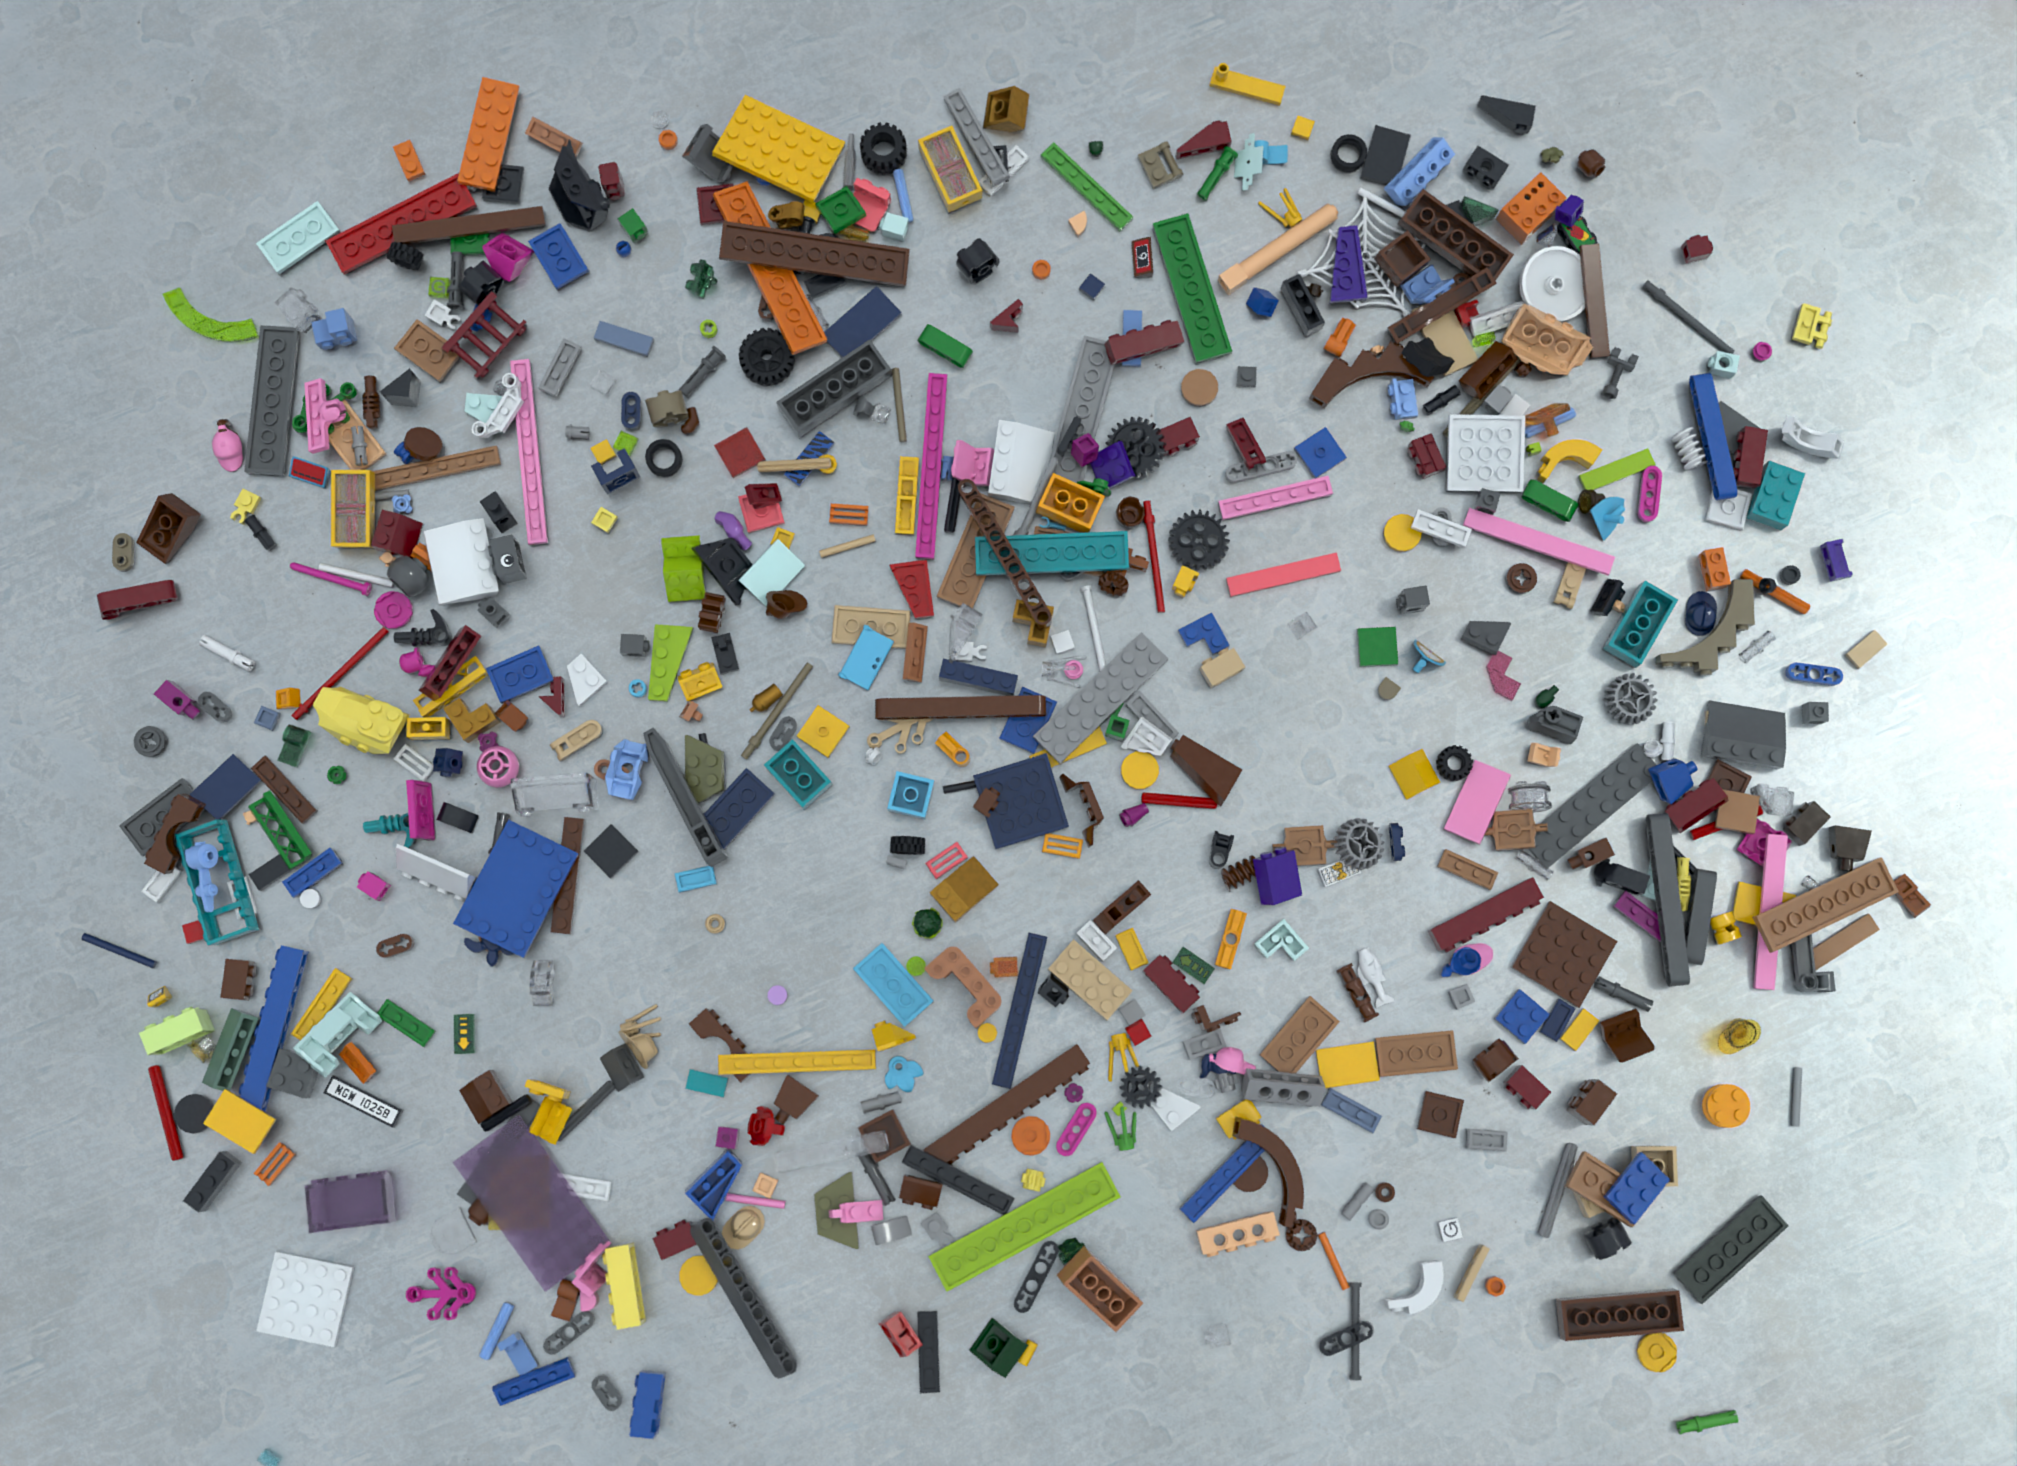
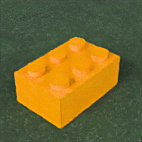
M1053 473L1039 502L1036 513L1080 533H1086L1090 531L1105 496Z

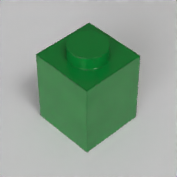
M633 208L617 218L632 242L641 240L648 232L646 225Z
M1111 714L1105 736L1123 741L1130 720Z

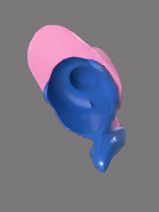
M1483 943L1468 944L1458 948L1452 956L1451 963L1442 967L1441 976L1450 977L1453 972L1466 976L1480 971L1492 961V948Z

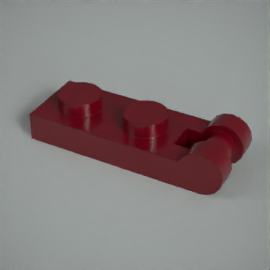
M1244 417L1226 424V429L1248 470L1254 468L1256 464L1266 463V458ZM1255 453L1256 457L1251 458L1250 455Z

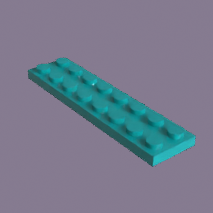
M1128 531L1006 536L1028 574L1129 570ZM991 536L990 539L998 541L1001 536ZM975 537L976 576L1006 575L985 537ZM1003 550L1000 553L1001 557H1008L1010 555L1008 550ZM1013 566L1009 571L1015 574L1019 572L1020 568Z

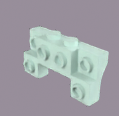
M349 992L332 1010L326 1013L325 1017L318 1024L311 1028L310 1032L293 1049L314 1070L326 1078L340 1064L331 1053L357 1027L369 1035L382 1020L377 1013L367 1007L357 996Z

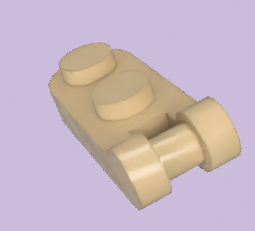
M1567 562L1553 603L1558 605L1561 603L1569 609L1573 608L1586 568ZM1563 593L1570 594L1569 598L1564 597Z
M588 720L552 742L550 747L558 754V760L563 761L599 738L602 734V727L597 721ZM564 743L569 747L566 750L562 748Z

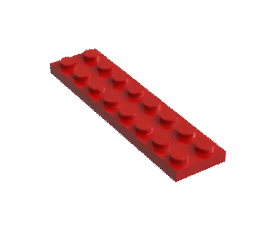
M459 173L326 240L341 272L345 275L388 253L391 243L394 242L392 225L458 217L477 207L467 186L458 184Z

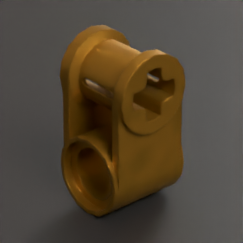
M793 201L773 206L768 212V218L771 221H775L780 229L801 226L804 219L805 205L801 202Z

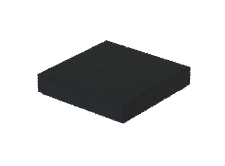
M502 164L495 192L483 189L482 200L520 204L524 167Z
M612 824L584 850L609 878L618 873L639 852Z

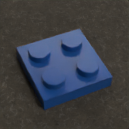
M1518 989L1494 1019L1523 1044H1526L1550 1014L1521 989Z

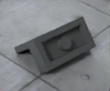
M626 1043L611 1049L600 1057L618 1092L644 1078Z

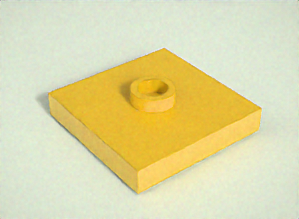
M817 705L796 737L829 758L850 726Z

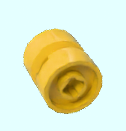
M1732 911L1712 917L1710 920L1711 929L1716 931L1714 937L1717 945L1742 937L1739 927L1734 925L1736 919Z

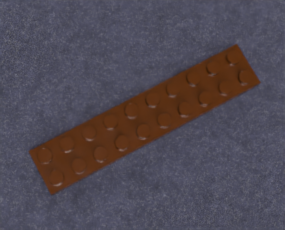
M723 221L719 259L905 287L910 249Z

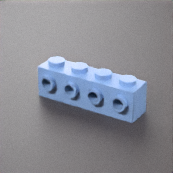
M1433 137L1385 186L1384 190L1395 205H1409L1414 200L1413 198L1422 189L1426 188V184L1436 178L1438 172L1451 162L1455 153L1444 138Z

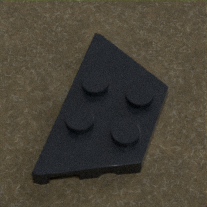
M733 538L692 547L691 549L735 605H739L741 603L740 598L746 587L738 580L753 564Z

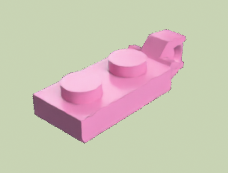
M882 1200L839 1204L840 1209L829 1210V1218H840V1222L843 1223L883 1220Z

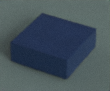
M1090 273L1079 287V290L1094 300L1105 287V283Z

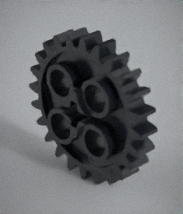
M1131 417L1130 422L1127 419H1123L1124 425L1117 423L1118 429L1112 428L1111 430L1114 434L1108 435L1111 442H1105V444L1110 446L1118 441H1125V450L1129 461L1134 456L1137 458L1136 463L1131 465L1136 478H1140L1141 473L1144 476H1148L1147 471L1149 470L1153 473V466L1160 467L1157 461L1164 460L1160 456L1161 453H1166V451L1161 449L1166 443L1160 441L1164 438V435H1158L1161 429L1155 428L1156 424L1150 423L1148 419L1143 421V418L1138 417L1136 421L1134 417ZM1140 430L1141 436L1135 439V432ZM1151 445L1150 453L1146 454V446Z
M1199 509L1196 515L1193 510H1191L1190 516L1184 513V520L1178 517L1177 521L1179 524L1173 523L1172 526L1175 530H1170L1169 534L1173 536L1168 538L1169 542H1173L1169 545V549H1174L1171 555H1178L1176 562L1182 560L1183 566L1189 564L1190 569L1196 566L1197 571H1199L1200 566H1203L1205 571L1207 570V565L1214 568V561L1220 564L1221 560L1219 557L1225 558L1226 554L1223 551H1228L1229 549L1224 544L1230 543V540L1225 538L1229 536V532H1223L1227 526H1220L1222 519L1216 521V514L1209 517V511L1202 515L1201 509ZM1198 523L1202 524L1204 526V530L1197 531L1194 525ZM1187 536L1191 542L1185 544L1181 541V537ZM1214 537L1217 540V544L1211 545L1207 539ZM1196 538H1197V539L1202 538V539H1203V540H1202V543H1201V542L1196 543V542H1195V541H1196ZM1201 550L1204 556L1196 557L1194 551Z

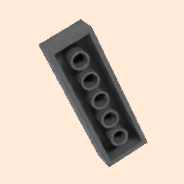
M868 340L776 402L777 407L800 438L857 400L859 396H863L890 378L892 371L872 341Z

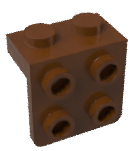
M1204 1005L1194 1008V1013L1191 1014L1194 1023L1199 1024L1201 1031L1207 1030V1033L1219 1029V1024L1223 1022L1225 1025H1229L1239 1021L1237 1017L1241 1016L1240 1012H1236L1211 1023Z
M1636 1008L1600 1022L1602 1039L1620 1063L1655 1049L1653 1042L1641 1027L1640 1014Z

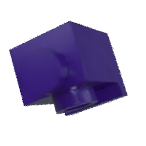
M1571 194L1567 200L1561 203L1560 207L1557 206L1555 208V220L1572 227L1583 213L1584 200Z

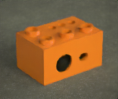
M1540 172L1500 210L1495 220L1522 245L1555 214V208L1557 206L1560 207L1567 197Z

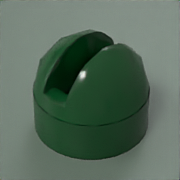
M1103 141L1089 142L1090 153L1096 156L1100 155L1104 148Z

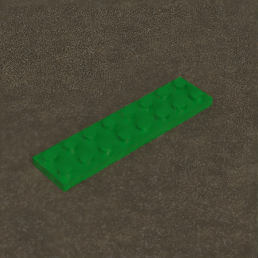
M1186 213L1154 222L1152 224L1195 362L1199 363L1231 354L1232 348L1189 214Z

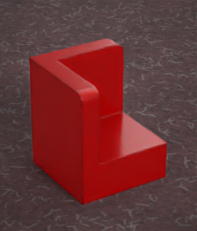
M1477 299L1460 305L1455 309L1454 313L1462 328L1470 326V317L1479 315L1476 308L1479 303Z

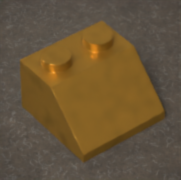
M1016 86L988 92L983 128L1006 132L1025 129L1030 94Z

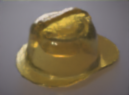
M1736 1018L1731 1020L1719 1036L1718 1047L1720 1051L1724 1054H1733L1751 1046L1760 1038L1761 1027L1756 1021L1750 1019Z

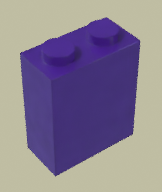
M1286 847L1274 849L1275 852L1273 853L1264 852L1260 854V857L1253 859L1262 905H1276L1302 896L1295 850H1286Z

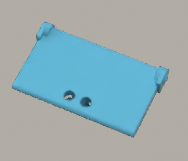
M864 625L856 644L838 676L869 690L894 641L874 631L868 625Z

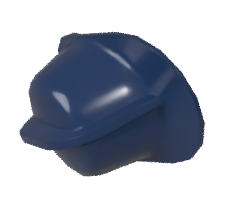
M1698 591L1693 593L1688 599L1685 625L1694 635L1704 636L1709 634L1715 626L1717 602L1710 593Z

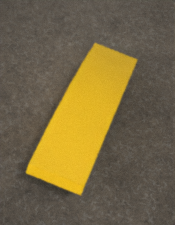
M900 456L895 533L914 534L919 457Z

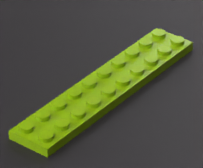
M1100 1162L928 1257L946 1292L1119 1199L1121 1196L1103 1162Z

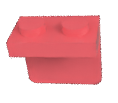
M856 178L853 195L867 216L854 224L870 232H875L891 203V195L887 189L883 187L878 188L867 179L861 180Z

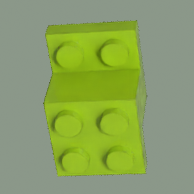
M700 535L661 538L664 556L663 576L668 602L703 599L706 592L704 564L691 549L694 546L701 545Z

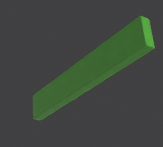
M1053 142L1041 154L1043 160L1119 231L1133 219V216L1057 144Z

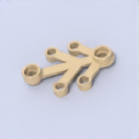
M933 719L887 720L898 724L879 734H870L867 738L868 746L873 749L875 747L880 748L883 740L902 731L899 742L895 745V751L898 754H903L906 751V742L911 725L918 722L916 733L912 735V742L920 745L923 742V732L926 723ZM917 735L921 737L919 742L914 741V737ZM873 737L878 738V742L876 744H873L871 742V739ZM903 745L904 750L898 751L897 746Z

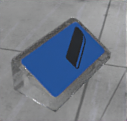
M1553 223L1536 237L1537 243L1550 248L1558 232L1557 224Z

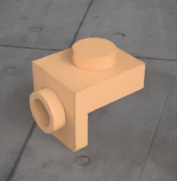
M1531 743L1528 762L1544 767H1557L1561 748Z

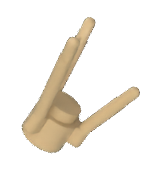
M655 1004L634 1017L626 1019V1023L620 1024L621 1031L631 1037L640 1032L639 1028L660 1021L661 1017L639 1024L635 1021L656 1009L658 1005ZM646 1033V1035L650 1036V1038L660 1037L661 1033Z

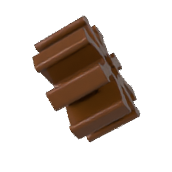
M705 592V597L701 602L702 610L699 611V630L719 633V627L722 625V615L725 612L726 598L724 595Z

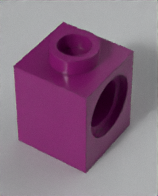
M1089 433L1073 440L1071 455L1081 467L1097 460L1099 445Z
M718 1127L715 1147L737 1149L740 1129Z

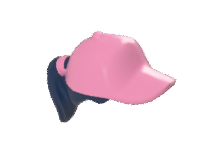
M1224 1047L1216 1054H1206L1203 1056L1199 1078H1205L1210 1071L1216 1074L1240 1073L1244 1075L1246 1068L1256 1069V1066L1244 1061L1243 1052L1240 1049Z

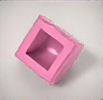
M580 1292L581 1311H589L598 1305L599 1296L597 1292L590 1298Z

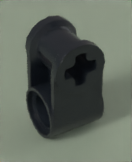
M1215 830L1209 856V865L1212 868L1221 869L1225 866L1233 844L1234 835L1220 834ZM1220 855L1223 858V863L1216 864L1213 857Z

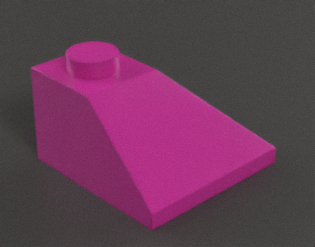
M503 232L484 244L482 248L491 268L503 280L509 282L521 274L534 253L531 248Z

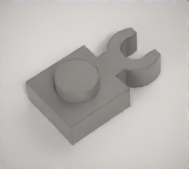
M937 1212L921 1223L932 1240L938 1237L941 1248L945 1247L942 1242L945 1238H948L951 1243L954 1242L953 1237L944 1232L948 1229V1226Z

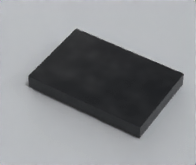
M1375 125L1360 178L1387 185L1402 169L1411 135Z

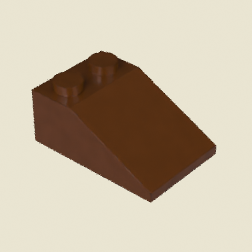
M173 493L159 495L136 543L164 564H167L193 532L201 514Z

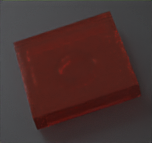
M747 427L714 445L732 478L757 466L760 461H766Z

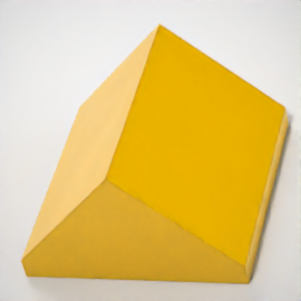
M1423 749L1411 753L1388 766L1406 800L1441 783Z

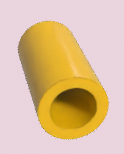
M1029 1339L1026 1341L1028 1347L1017 1361L1024 1366H1028L1038 1346L1037 1343Z

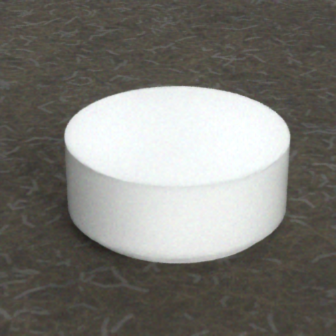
M307 889L300 895V902L305 908L313 909L320 904L321 895L316 890Z

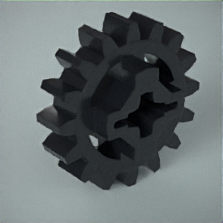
M1139 1066L1137 1071L1132 1067V1073L1125 1072L1127 1078H1121L1124 1085L1119 1087L1125 1091L1121 1096L1128 1097L1125 1102L1127 1104L1132 1102L1133 1108H1136L1137 1104H1139L1140 1109L1144 1108V1104L1150 1108V1102L1157 1103L1155 1097L1162 1095L1158 1092V1089L1163 1088L1162 1085L1158 1084L1161 1078H1155L1157 1073L1155 1071L1150 1073L1149 1067L1143 1070V1067ZM1137 1075H1146L1143 1078L1135 1077ZM1131 1082L1132 1090L1129 1093V1083ZM1153 1082L1154 1089L1153 1092H1150V1085ZM1138 1084H1144V1091L1139 1090ZM1140 1096L1147 1097V1099L1145 1100H1136V1098L1138 1099Z

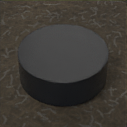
M1793 565L1784 567L1780 572V579L1786 585L1795 584L1801 577L1800 570Z

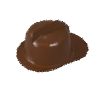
M769 591L766 594V615L774 616L778 619H786L791 613L804 611L808 603L806 598L796 591Z

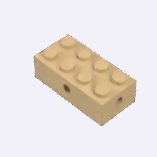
M1074 939L1048 968L1050 973L1106 1021L1133 991Z

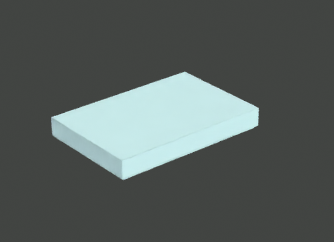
M776 539L738 581L764 606H767L766 594L769 591H782L805 564L779 539Z

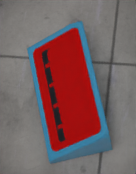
M295 456L292 457L289 477L322 488L326 487L331 474L329 468Z

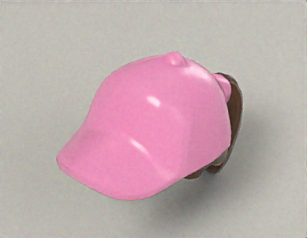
M219 419L217 421L218 432L212 439V449L220 465L225 470L232 472L242 465V444L239 435L229 428L231 425L228 419Z

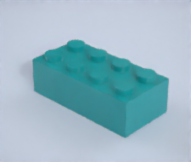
M1645 580L1638 586L1602 649L1637 668L1643 663L1678 599Z

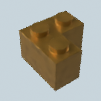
M1016 599L1012 622L1030 625L1027 644L1046 648L1050 626L1046 629L1039 628L1022 600ZM1028 602V604L1031 605V606H1036V605L1038 604V603ZM1047 605L1048 609L1051 612V615L1053 616L1054 607ZM1040 615L1038 620L1046 622L1049 617L1047 615Z
M458 698L443 708L463 740L467 743L500 723L499 718L487 703L471 712L466 703L461 698Z

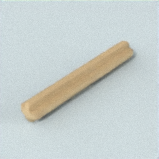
M831 459L760 461L757 467L758 472L829 469L831 467Z

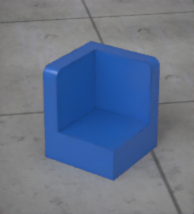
M1253 287L1246 304L1256 314L1271 317L1279 300L1268 290Z

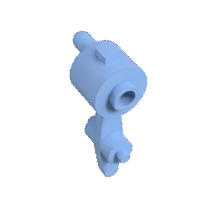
M205 841L196 842L194 846L185 850L186 862L190 868L199 871V886L196 887L195 892L198 897L202 898L205 912H212L214 910V896L217 894L218 888L215 884H212L209 868L216 865L218 851L213 845L206 844Z

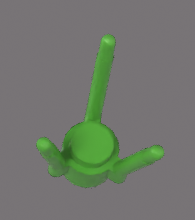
M1120 1107L1123 1133L1119 1134L1118 1138L1108 1112H1104L1114 1138L1115 1146H1119V1151L1134 1149L1137 1113H1133L1131 1134L1127 1133L1124 1107Z

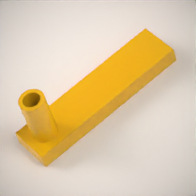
M1221 63L1218 67H1214L1209 85L1279 106L1286 87L1230 71L1226 63Z

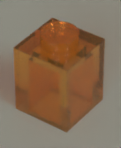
M1017 956L994 958V962H990V974H994L995 978L1018 977Z

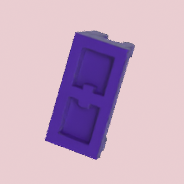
M1843 539L1828 541L1820 546L1830 582L1850 578L1853 575L1852 571L1849 572L1843 551Z

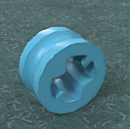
M635 679L629 684V692L634 697L639 698L646 694L647 686L642 680ZM638 684H642L640 686L641 688H643L642 691L634 693L635 690L633 689V687L638 686Z

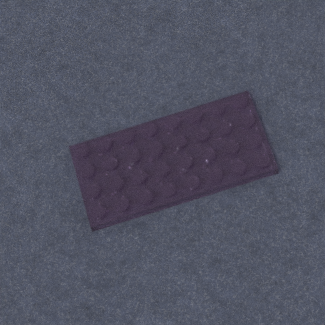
M520 1115L452 1162L545 1292L584 1264L586 1257L600 1243L604 1245L609 1241L533 1133H530V1129Z

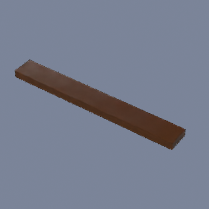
M543 206L392 225L394 242L411 244L546 225Z

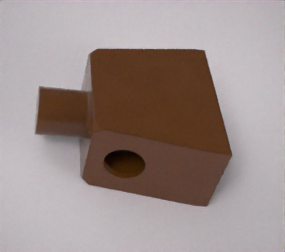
M1602 838L1575 851L1577 855L1567 859L1572 870L1583 866L1585 869L1615 854L1607 838ZM1588 852L1592 855V858L1589 860L1585 858V854Z
M787 1075L774 1101V1105L780 1108L774 1119L783 1125L789 1116L798 1119L815 1102L819 1095L790 1075Z

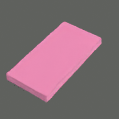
M1475 760L1444 830L1480 845L1511 774Z

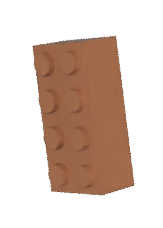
M1085 1246L1057 1274L1063 1285L1115 1332L1143 1304L1137 1294Z

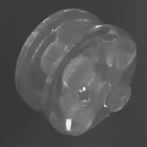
M1526 781L1516 782L1515 786L1508 788V794L1511 795L1509 810L1533 809L1534 813L1552 808V803L1548 797L1551 787L1547 785L1546 781H1537L1535 783H1527Z

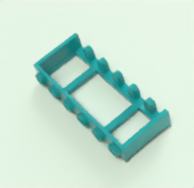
M216 819L176 834V845L182 856L181 862L186 870L187 883L191 887L192 900L196 905L198 920L202 925L203 938L207 945H219L242 935L258 931L259 926L228 821ZM218 828L220 836L217 837V840L223 845V850L218 851V858L223 857V860L228 862L230 869L228 877L230 880H233L236 889L233 894L239 901L215 909L212 912H205L202 898L198 897L195 892L196 887L199 886V871L188 866L184 852L186 849L194 846L193 837ZM241 907L239 914L241 917H244L246 927L221 936L216 916Z

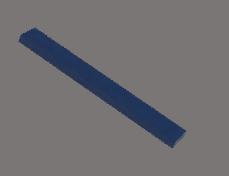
M1030 932L1028 934L992 1085L1011 1089L1048 938L1046 936Z

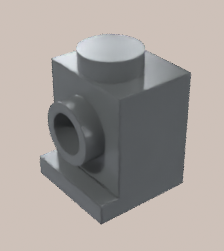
M491 596L489 599L484 598L478 604L480 608L477 611L496 628L510 615ZM493 607V612L488 613V610Z

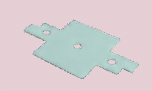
M1255 133L1249 134V139H1245L1244 150L1236 151L1238 157L1235 159L1234 178L1243 176V191L1248 190V185H1252L1253 174L1262 173L1263 146L1254 147Z

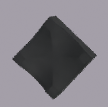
M1429 337L1416 343L1409 341L1402 351L1406 360L1410 364L1415 365L1419 372L1426 377L1447 373L1455 362L1451 357L1441 354Z

